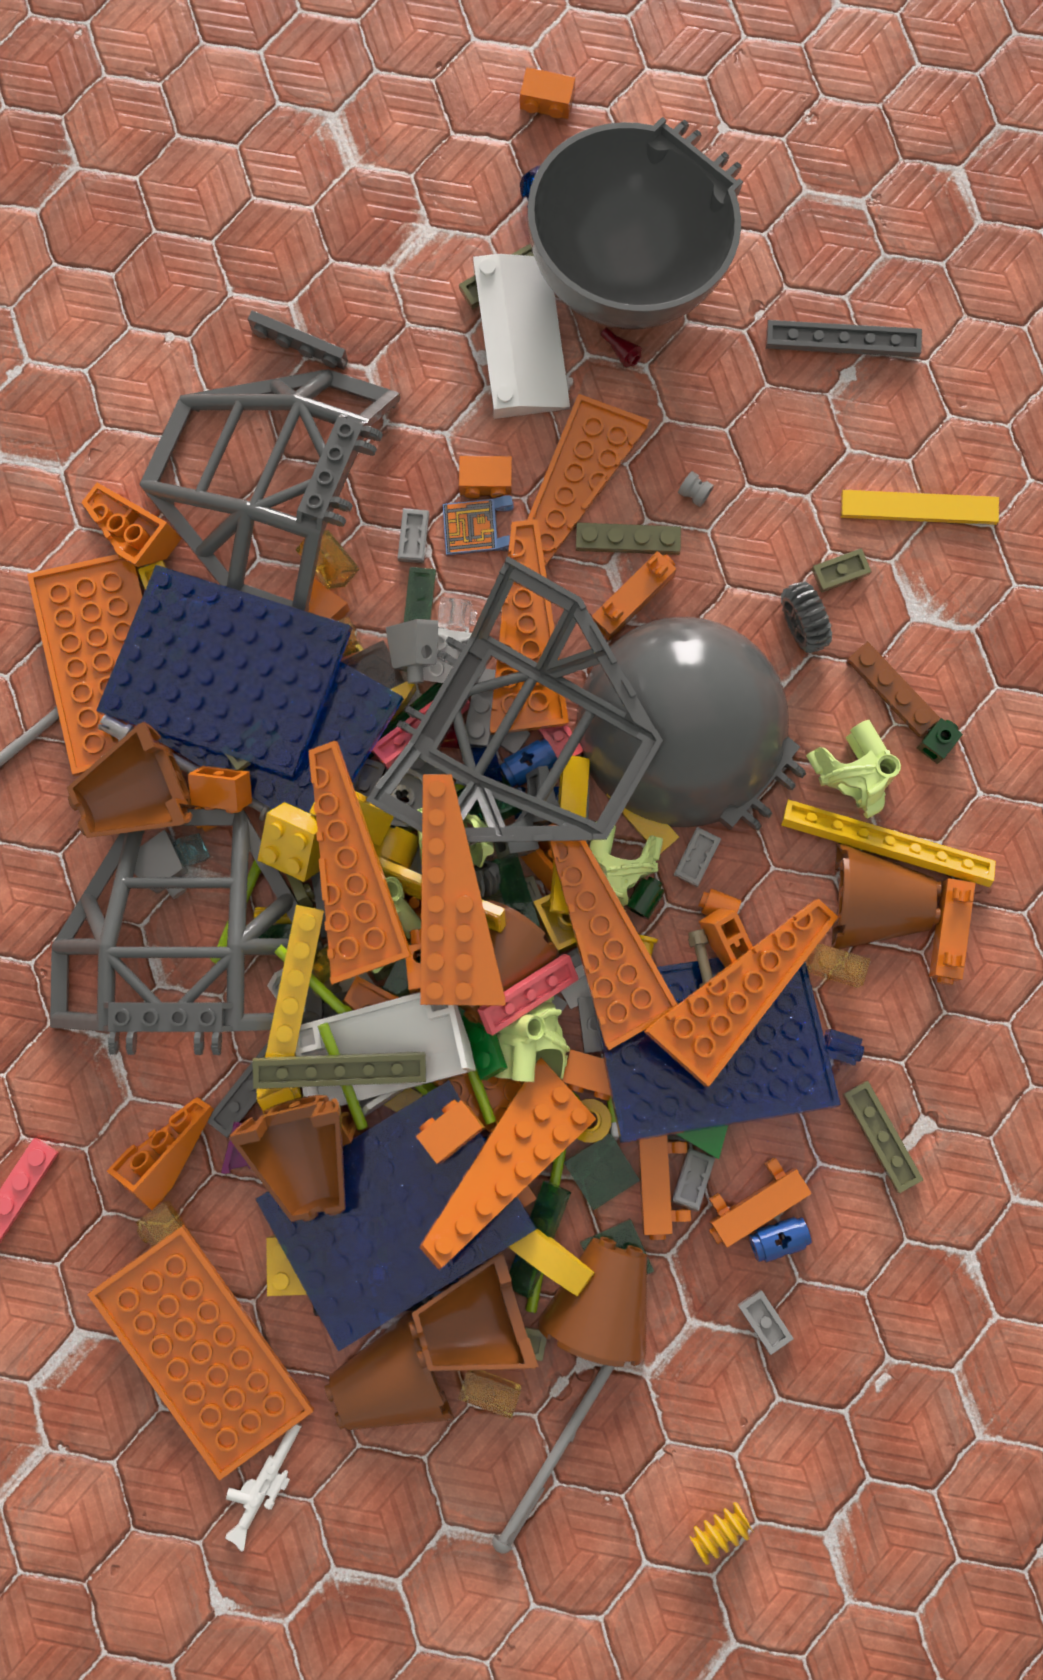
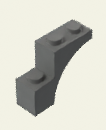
M548 766L537 767L526 774L527 794L536 797L549 774ZM553 789L546 802L560 807ZM522 811L518 819L512 825L506 827L544 826L552 822ZM538 841L494 842L498 860L527 856L539 849Z

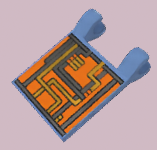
M506 495L495 499L443 504L446 555L496 550L508 551L510 535L497 538L495 511H512L514 508L512 497Z

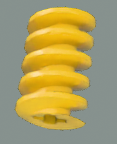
M736 1502L733 1503V1514L726 1508L723 1509V1520L716 1514L713 1515V1526L704 1520L705 1531L702 1532L697 1526L693 1527L695 1537L692 1538L690 1536L706 1565L710 1564L709 1553L718 1559L720 1558L719 1547L728 1553L730 1552L729 1541L738 1547V1536L740 1535L748 1541V1530L750 1529L753 1532Z

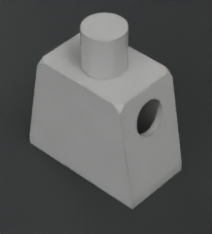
M415 619L386 627L392 667L394 669L407 670L408 684L424 683L423 668L437 663L438 620Z
M165 830L143 844L139 849L134 874L137 877H182L188 872L172 836ZM164 888L173 899L178 898L187 890L186 888ZM151 889V890H152L153 892H155V893L158 894V893H160L161 891H163L164 889Z

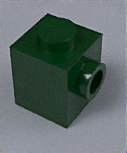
M941 718L934 724L916 748L938 764L947 756L963 734L958 731L959 728L955 723Z

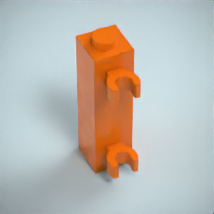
M657 551L591 616L602 635L608 641L674 578L677 568H675V563L669 556H663Z
M948 878L941 882L942 889L938 904L941 916L939 924H936L929 977L937 978V983L953 985L954 981L963 980L975 883Z
M667 1131L637 1132L642 1233L649 1235V1240L666 1239V1234H673L672 1222L691 1221V1211L689 1209L671 1210L668 1154L687 1153V1142H668Z
M773 1157L764 1164L774 1180L740 1202L728 1208L720 1194L716 1193L708 1198L718 1213V1216L709 1221L712 1226L709 1232L717 1244L722 1242L728 1248L811 1195L810 1189L798 1170L791 1168L784 1172L778 1160Z

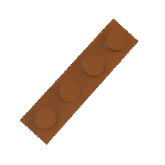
M868 641L846 660L918 737L940 719Z

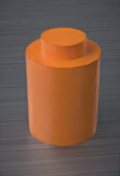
M711 888L709 893L703 892L698 906L702 908L701 913L707 916L719 908L736 910L738 913L741 900Z

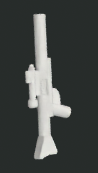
M297 1423L285 1433L274 1456H268L256 1480H247L241 1491L233 1488L228 1489L226 1500L241 1503L246 1509L239 1523L226 1534V1539L233 1542L240 1551H243L245 1548L247 1529H249L265 1496H270L264 1503V1507L270 1510L275 1504L274 1501L280 1489L285 1490L290 1481L287 1478V1470H284L282 1474L278 1473L302 1427L300 1423Z

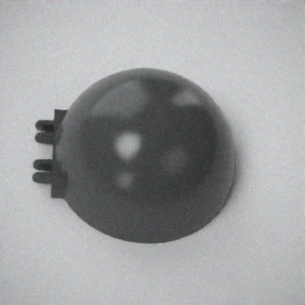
M663 117L654 125L621 122L592 127L577 133L558 145L538 169L528 198L527 224L532 252L547 284L559 299L579 315L598 324L619 329L638 330L661 326L686 315L696 308L715 290L726 275L736 254L741 234V214L737 196L740 193L743 181L740 178L738 180L734 178L740 172L742 165L736 162L727 171H724L722 167L727 164L729 155L723 152L713 162L694 147L702 136L698 130H695L684 139L682 135L687 132L689 123L686 120L681 121L674 129L666 124V119Z
M696 617L663 618L641 625L623 635L610 646V649L625 677H627L654 728L657 729L663 740L625 808L645 819L668 824L670 827H697L720 822L727 829L731 830L741 818L753 829L759 830L762 827L761 823L747 810L751 806L764 817L769 818L772 815V811L757 799L772 780H777L789 790H793L796 787L795 783L781 771L783 767H786L800 778L806 775L805 770L791 759L800 746L788 737L789 716L785 691L771 662L747 637L728 626L708 619ZM594 665L585 681L583 689L627 713L601 665ZM579 705L577 709V724L586 710ZM595 715L579 743L583 748L582 757L590 759V775L605 794H608L610 797L612 796L642 741Z

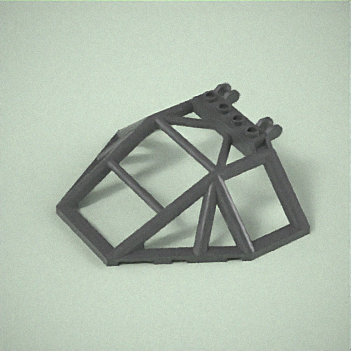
M327 369L180 395L139 485L231 599L304 624L309 611V602L325 528L328 523L339 527L345 525L346 519L339 514H335L333 510L335 508L349 512L353 505L349 501L340 498V493L358 452L370 456L375 455L376 447L363 440L367 438L381 441L382 432L371 426L391 408L395 409L397 402L401 399L400 393ZM331 387L373 401L374 403L358 415L313 400V398L326 388ZM192 410L200 412V410H231L197 488L191 489L159 482ZM243 410L290 411L250 501L207 492ZM300 416L320 457L311 479L264 498ZM313 417L334 424L326 445ZM304 494L297 509L296 517L271 508ZM174 502L230 515L203 541L175 507ZM254 521L305 538L293 601L244 584ZM235 534L228 573L213 553Z
M507 556L466 645L449 636L445 641L448 646L461 652L458 659L453 658L446 652L439 651L437 657L453 667L426 714L424 715L414 708L407 706L405 712L410 717L421 721L418 728L415 729L404 721H399L396 725L412 735V738L376 787H374L366 801L422 833V813L391 796L419 758L467 785L458 798L463 820L475 802H478L487 827L465 828L468 843L607 840L663 740L638 700L629 680L618 665L617 659L597 624L586 609L582 598ZM514 582L564 610L538 663L489 636ZM577 623L591 649L558 660ZM492 657L519 671L478 683ZM600 664L627 713L562 676ZM524 682L478 764L475 765L461 714L465 703L472 695ZM538 682L586 710L539 792L534 797L483 775ZM595 715L642 741L597 823L546 802ZM452 726L455 729L464 765L439 751ZM495 799L559 826L506 827Z
M188 809V813H192V819L189 823L181 825L233 826L230 877H133L145 830L119 834L52 944L50 1028L110 1032L108 1037L110 1055H117L119 1052L120 1032H127L126 1053L128 1055L136 1054L137 1032H195V1055H202L204 1052V1032H213L211 1050L213 1055H220L222 1050V1032L271 1030L274 1013H244L245 955H276L274 951L281 944L287 949L289 939L259 937L286 913L293 923L296 905L300 904L280 871L257 861L261 839L245 810L242 809L238 813H227L224 809ZM249 852H251L278 899L246 926ZM116 871L104 919L97 900ZM230 888L227 947H116L130 889ZM87 918L94 938L74 939ZM320 938L318 939L312 974L319 981L324 979V945ZM69 955H98L97 1013L68 1011ZM120 958L221 959L178 1002H161ZM227 969V1002H194ZM116 972L145 1002H115ZM310 987L307 992L305 1012H303L301 1025L323 1019V999L315 996L313 989Z

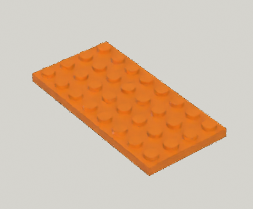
M115 554L28 573L27 577L72 775L79 776L83 774L101 756L118 743L117 738L98 729V725H102L100 721L105 714L110 715V717L125 725L131 724L134 728L142 722L148 723L161 736V739L158 740L161 745L168 746L172 753L180 752L136 566Z
M184 1224L87 1294L219 1481L314 1411L311 1403Z

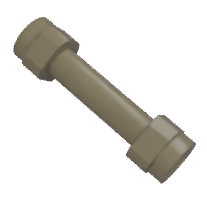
M703 929L688 933L689 946L695 949L703 983L699 984L700 987L713 978L705 944L709 942Z

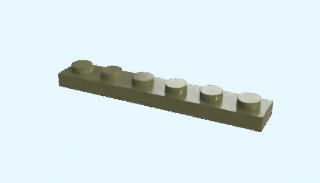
M425 1052L253 1058V1089L426 1082Z

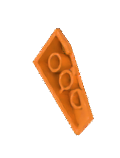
M99 483L94 485L81 502L92 519L98 524L104 536L110 541L116 553L137 567L167 559L182 539L167 522Z
M196 1097L173 1114L169 1119V1124L161 1130L153 1129L149 1132V1139L136 1147L133 1144L125 1150L107 1172L139 1201L153 1210L172 1189L214 1109Z

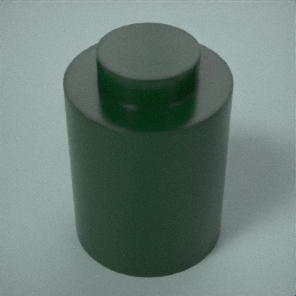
M650 876L648 879L641 878L628 900V905H625V907L636 915L649 920L665 893L661 888L663 884Z

